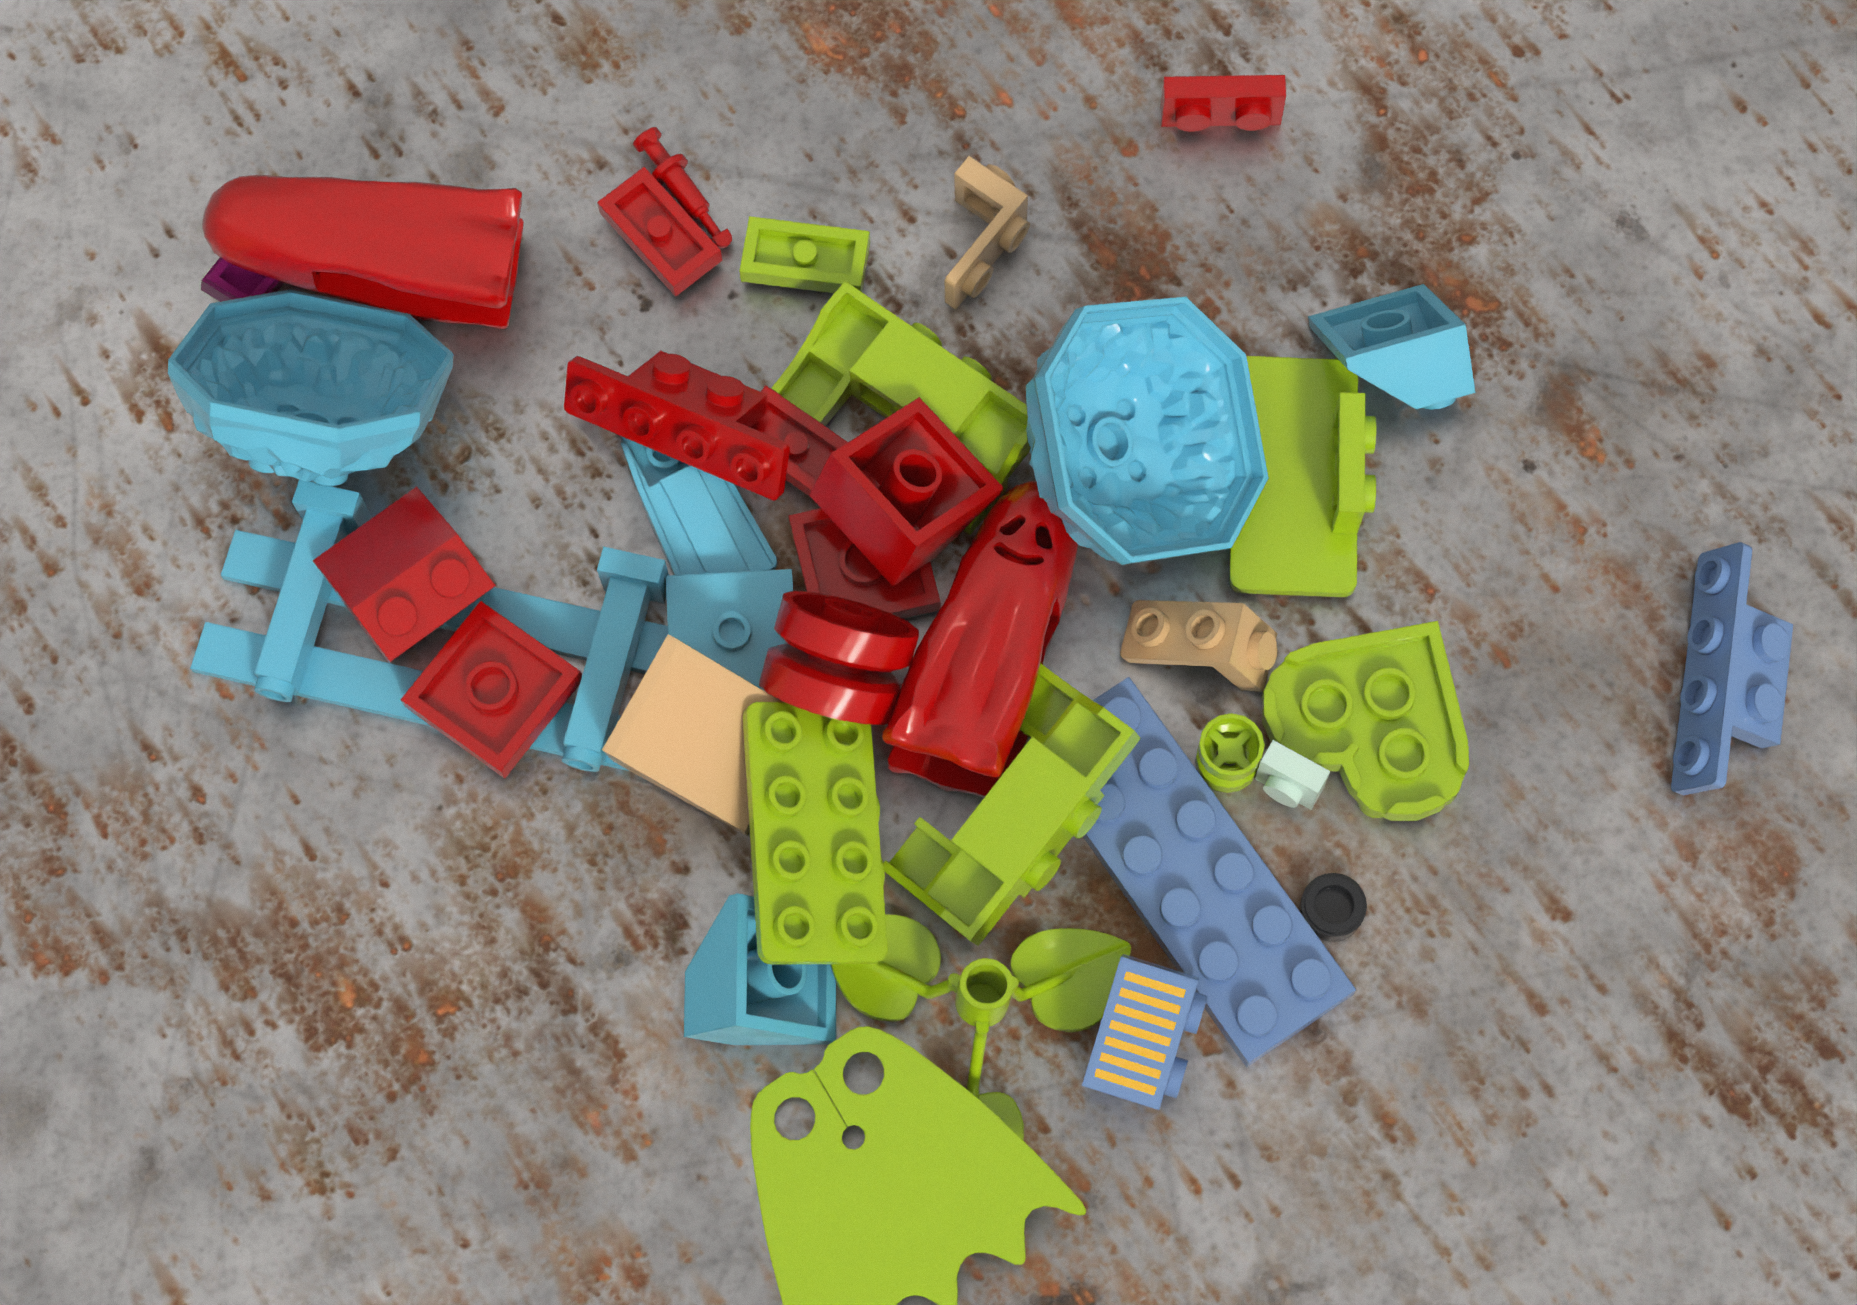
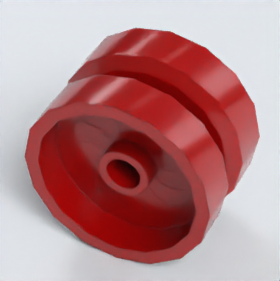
M791 591L783 593L774 630L787 643L768 648L759 686L779 700L811 713L860 724H888L902 683L891 672L910 666L919 638V630L902 618L860 602L816 592Z

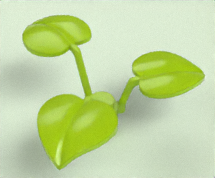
M885 914L888 953L883 960L876 964H830L842 994L855 1009L869 1018L879 1021L897 1022L911 1014L916 1005L918 994L924 998L933 999L952 991L955 992V1007L959 1016L966 1023L975 1026L967 1090L981 1100L1023 1140L1024 1123L1014 1099L1001 1092L979 1094L989 1027L1003 1019L1008 1010L1011 996L1019 1002L1031 998L1033 1014L1038 1021L1051 1029L1077 1032L1093 1027L1102 1020L1120 958L1123 954L1130 956V943L1118 937L1094 930L1075 928L1049 929L1029 936L1019 944L1011 957V972L1004 964L997 960L982 958L969 963L961 975L952 973L949 975L948 980L935 985H927L937 976L941 963L940 949L935 936L918 921L900 915Z

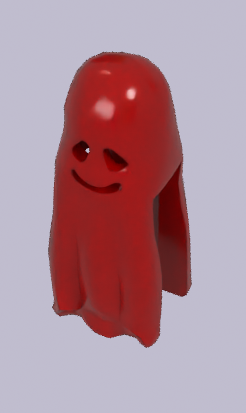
M249 175L239 176L226 182L211 195L205 208L202 227L204 237L213 252L226 262L247 271L363 305L407 313L416 320L482 325L497 329H506L509 325L524 221L520 218L522 192L516 188L475 189L423 182H381L335 177Z
M1035 481L1016 485L1004 494L989 511L972 544L961 559L947 599L915 651L890 721L882 735L885 743L894 746L887 759L888 769L891 772L914 774L946 792L957 791L984 798L1026 744L1028 736L1021 732L1020 728L1034 692L1040 663L1043 665L1044 656L1065 607L1078 544L1066 532L1062 518L1052 514L1047 502L1039 497L1037 482Z

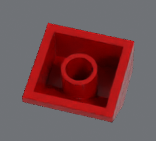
M918 397L832 452L809 496L892 586H895L936 558L1000 495L1004 487L924 401Z
M417 486L312 560L388 663L395 660L496 586L459 535Z

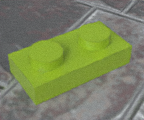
M749 216L739 270L741 282L835 293L842 283L846 281L862 292L870 248V231Z

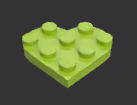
M1438 621L1310 644L1290 652L1284 658V662L1271 673L1261 700L1262 724L1270 741L1274 740L1329 771L1339 772L1348 793L1357 801L1359 809L1365 815L1371 818L1383 817L1390 821H1418L1440 812L1456 798L1469 768V746Z

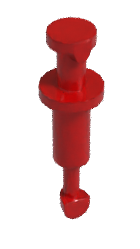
M651 127L642 132L634 140L633 146L638 152L645 151L657 167L652 172V175L661 185L665 184L681 207L692 219L701 221L711 235V240L720 249L728 247L732 242V235L728 229L721 232L708 214L710 204L684 170L688 164L686 157L683 154H676L672 157L669 155L659 141L662 135L657 127Z

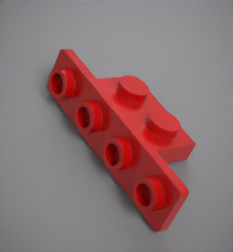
M659 351L629 376L581 356H576L568 362L564 410L568 414L775 501L784 493L790 453L789 445L784 441L751 428L765 416L767 394L744 385L734 377L721 376L692 364L681 355L668 354L663 351Z

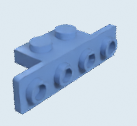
M1742 542L1703 552L1698 558L1671 790L1681 795L1719 789L1725 786L1731 736L1759 748L1776 746L1781 743L1793 624L1746 604L1752 547Z

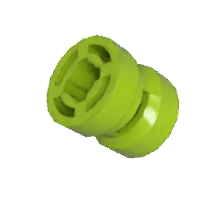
M1233 713L1219 715L1208 722L1201 733L1195 765L1197 771L1210 788L1219 792L1231 793L1240 791L1251 784L1257 774L1263 756L1265 744L1262 732L1255 722L1243 715ZM1224 763H1227V764H1233V763H1235V765L1228 766V765H1224Z

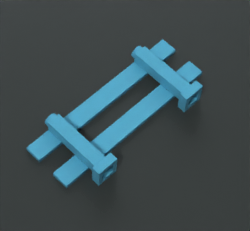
M299 480L292 500V504L303 520L296 543L235 530L221 572V577L224 580L280 592L267 635L205 622L190 669L195 673L255 686L254 691L276 701L291 702L293 695L431 726L408 710L400 700L421 675L422 670L314 646L327 603L346 606L312 560L369 521L371 513L359 492ZM603 546L597 567L604 591H606L601 611L494 587L439 627L456 631L476 605L482 601L554 653L585 660L586 664L574 705L565 703L529 749L563 756V763L584 771L597 772L601 765L629 771L613 762L602 749L621 717L618 714L630 671L645 674L668 635V626L645 621L650 601L665 604V576H669L665 560Z

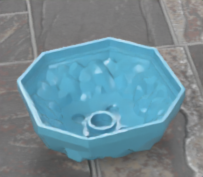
M289 289L210 303L168 359V375L184 409L193 417L197 431L220 443L230 456L248 460L249 466L258 472L275 473L277 476H291L304 482L313 480L325 486H337L345 483L348 479V474L353 472L387 467L393 456L405 450L421 437L428 422L432 421L453 368L454 354L410 314Z
M1187 297L1087 305L1075 309L1059 331L1052 347L1043 352L1037 359L1035 375L1026 385L1028 415L1026 432L1028 443L1031 447L1029 450L1031 454L1029 464L1034 470L1039 497L1047 502L1052 514L1062 518L1066 532L1078 545L1091 548L1104 559L1115 561L1121 565L1232 548L1269 477L1247 357L1227 335Z

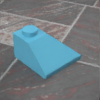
M1424 284L1308 316L1311 330L1347 370L1415 409L1434 410L1445 408L1453 404L1456 398L1476 393L1466 324Z
M739 893L729 895L685 971L684 1037L729 1045H828L836 1040V980L831 965H771L764 963L757 953L754 897Z

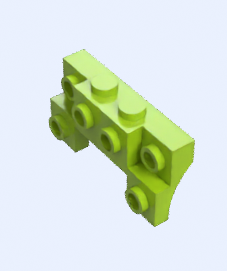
M846 281L842 283L823 306L798 353L771 387L773 391L824 426L829 423L851 395L885 418L920 397L1004 487L1000 495L964 529L970 535L1007 490L1008 478L1024 460L1031 448L1026 432L1028 415L1025 403L994 383L990 373L979 362L967 356L960 360L942 347L941 340L929 328L917 322L909 325Z
M1041 663L1034 692L1020 731L1027 735L1030 740L955 836L949 840L923 818L919 817L914 823L917 826L898 852L890 862L886 860L883 862L884 870L889 876L977 946L981 944L1018 895L1025 898L1032 888L1039 891L1053 878L1061 864V860L1057 857L1073 836L1080 839L1093 827L1102 811L1098 803L1105 796L1100 790L1141 739L1135 730L1103 706L1079 692Z

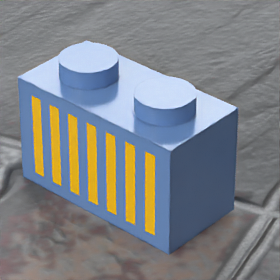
M1123 954L1118 964L1082 1086L1160 1110L1164 1095L1177 1099L1188 1060L1176 1056L1183 1030L1197 1034L1208 997L1195 992L1199 977Z

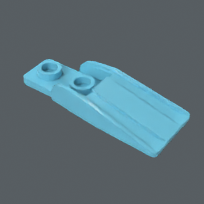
M620 436L623 441L621 442L622 450L636 490L673 575L774 570L777 567V558L735 484Z

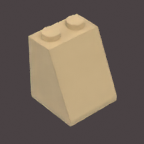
M668 634L602 751L618 765L748 836L750 827L743 712L754 702L781 701Z

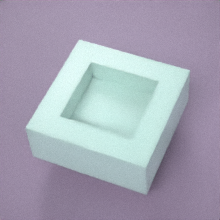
M1272 740L1260 761L1255 779L1264 784V792L1277 802L1293 808L1301 804L1312 810L1325 787L1330 771Z

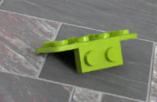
M1246 356L1269 479L1235 543L1230 548L1229 584L1235 592L1246 594L1348 597L1353 594L1357 585V534L1364 513H1374L1376 476L1365 475V454H1374L1376 417L1365 416V393H1358V375L1347 370L1338 359Z
M754 702L743 712V732L758 956L764 963L771 965L876 964L886 957L888 943L883 890L885 870L881 858L878 823L880 804L876 794L871 724L837 720L782 702Z

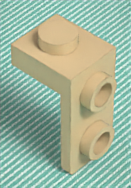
M970 156L954 173L955 201L989 225L944 280L945 303L954 309L958 308L967 295L975 298L983 291L993 274L994 268L992 265L1004 250L1008 253L1015 251L1025 238L1030 227V222L1027 221L1028 195L1016 188L1013 180L1002 169L992 164H988L985 167Z
M1136 600L1131 607L1120 656L1128 663L1214 667L1241 691L1264 692L1269 669L1273 667L1277 657L1276 638L1278 633L1244 603Z

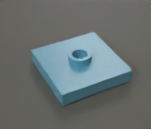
M792 569L665 576L668 634L765 691L759 686V681L768 648L787 643L774 630L783 593L793 591Z

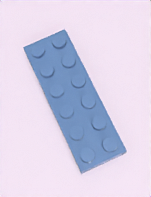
M1128 677L1093 701L1103 706L1135 730L1141 739L1100 790L1105 795L1098 803L1102 808L1101 814L1083 838L1175 968L1180 972L1199 977L1195 992L1208 996L1205 1010L1247 1068L1353 996L1356 989L1136 685Z

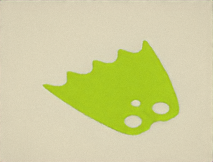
M864 1026L848 1031L827 1046L822 1061L814 1070L812 1069L807 1073L801 1074L796 1072L783 1074L765 1086L757 1094L753 1102L750 1133L754 1172L765 1237L783 1305H897L905 1297L914 1295L925 1297L938 1305H957V1275L960 1265L968 1256L974 1253H988L1014 1265H1022L1025 1262V1220L1032 1210L1047 1206L1059 1208L1079 1216L1086 1214L1083 1202L1031 1147L981 1100L914 1048L880 1029ZM859 1052H870L876 1055L884 1067V1078L881 1085L869 1094L852 1092L846 1086L843 1078L846 1062ZM792 1097H800L807 1100L815 1113V1124L811 1132L799 1140H789L783 1137L777 1131L775 1125V1113L778 1106L784 1100ZM852 1125L859 1126L865 1135L864 1143L854 1150L847 1148L842 1140L844 1130Z

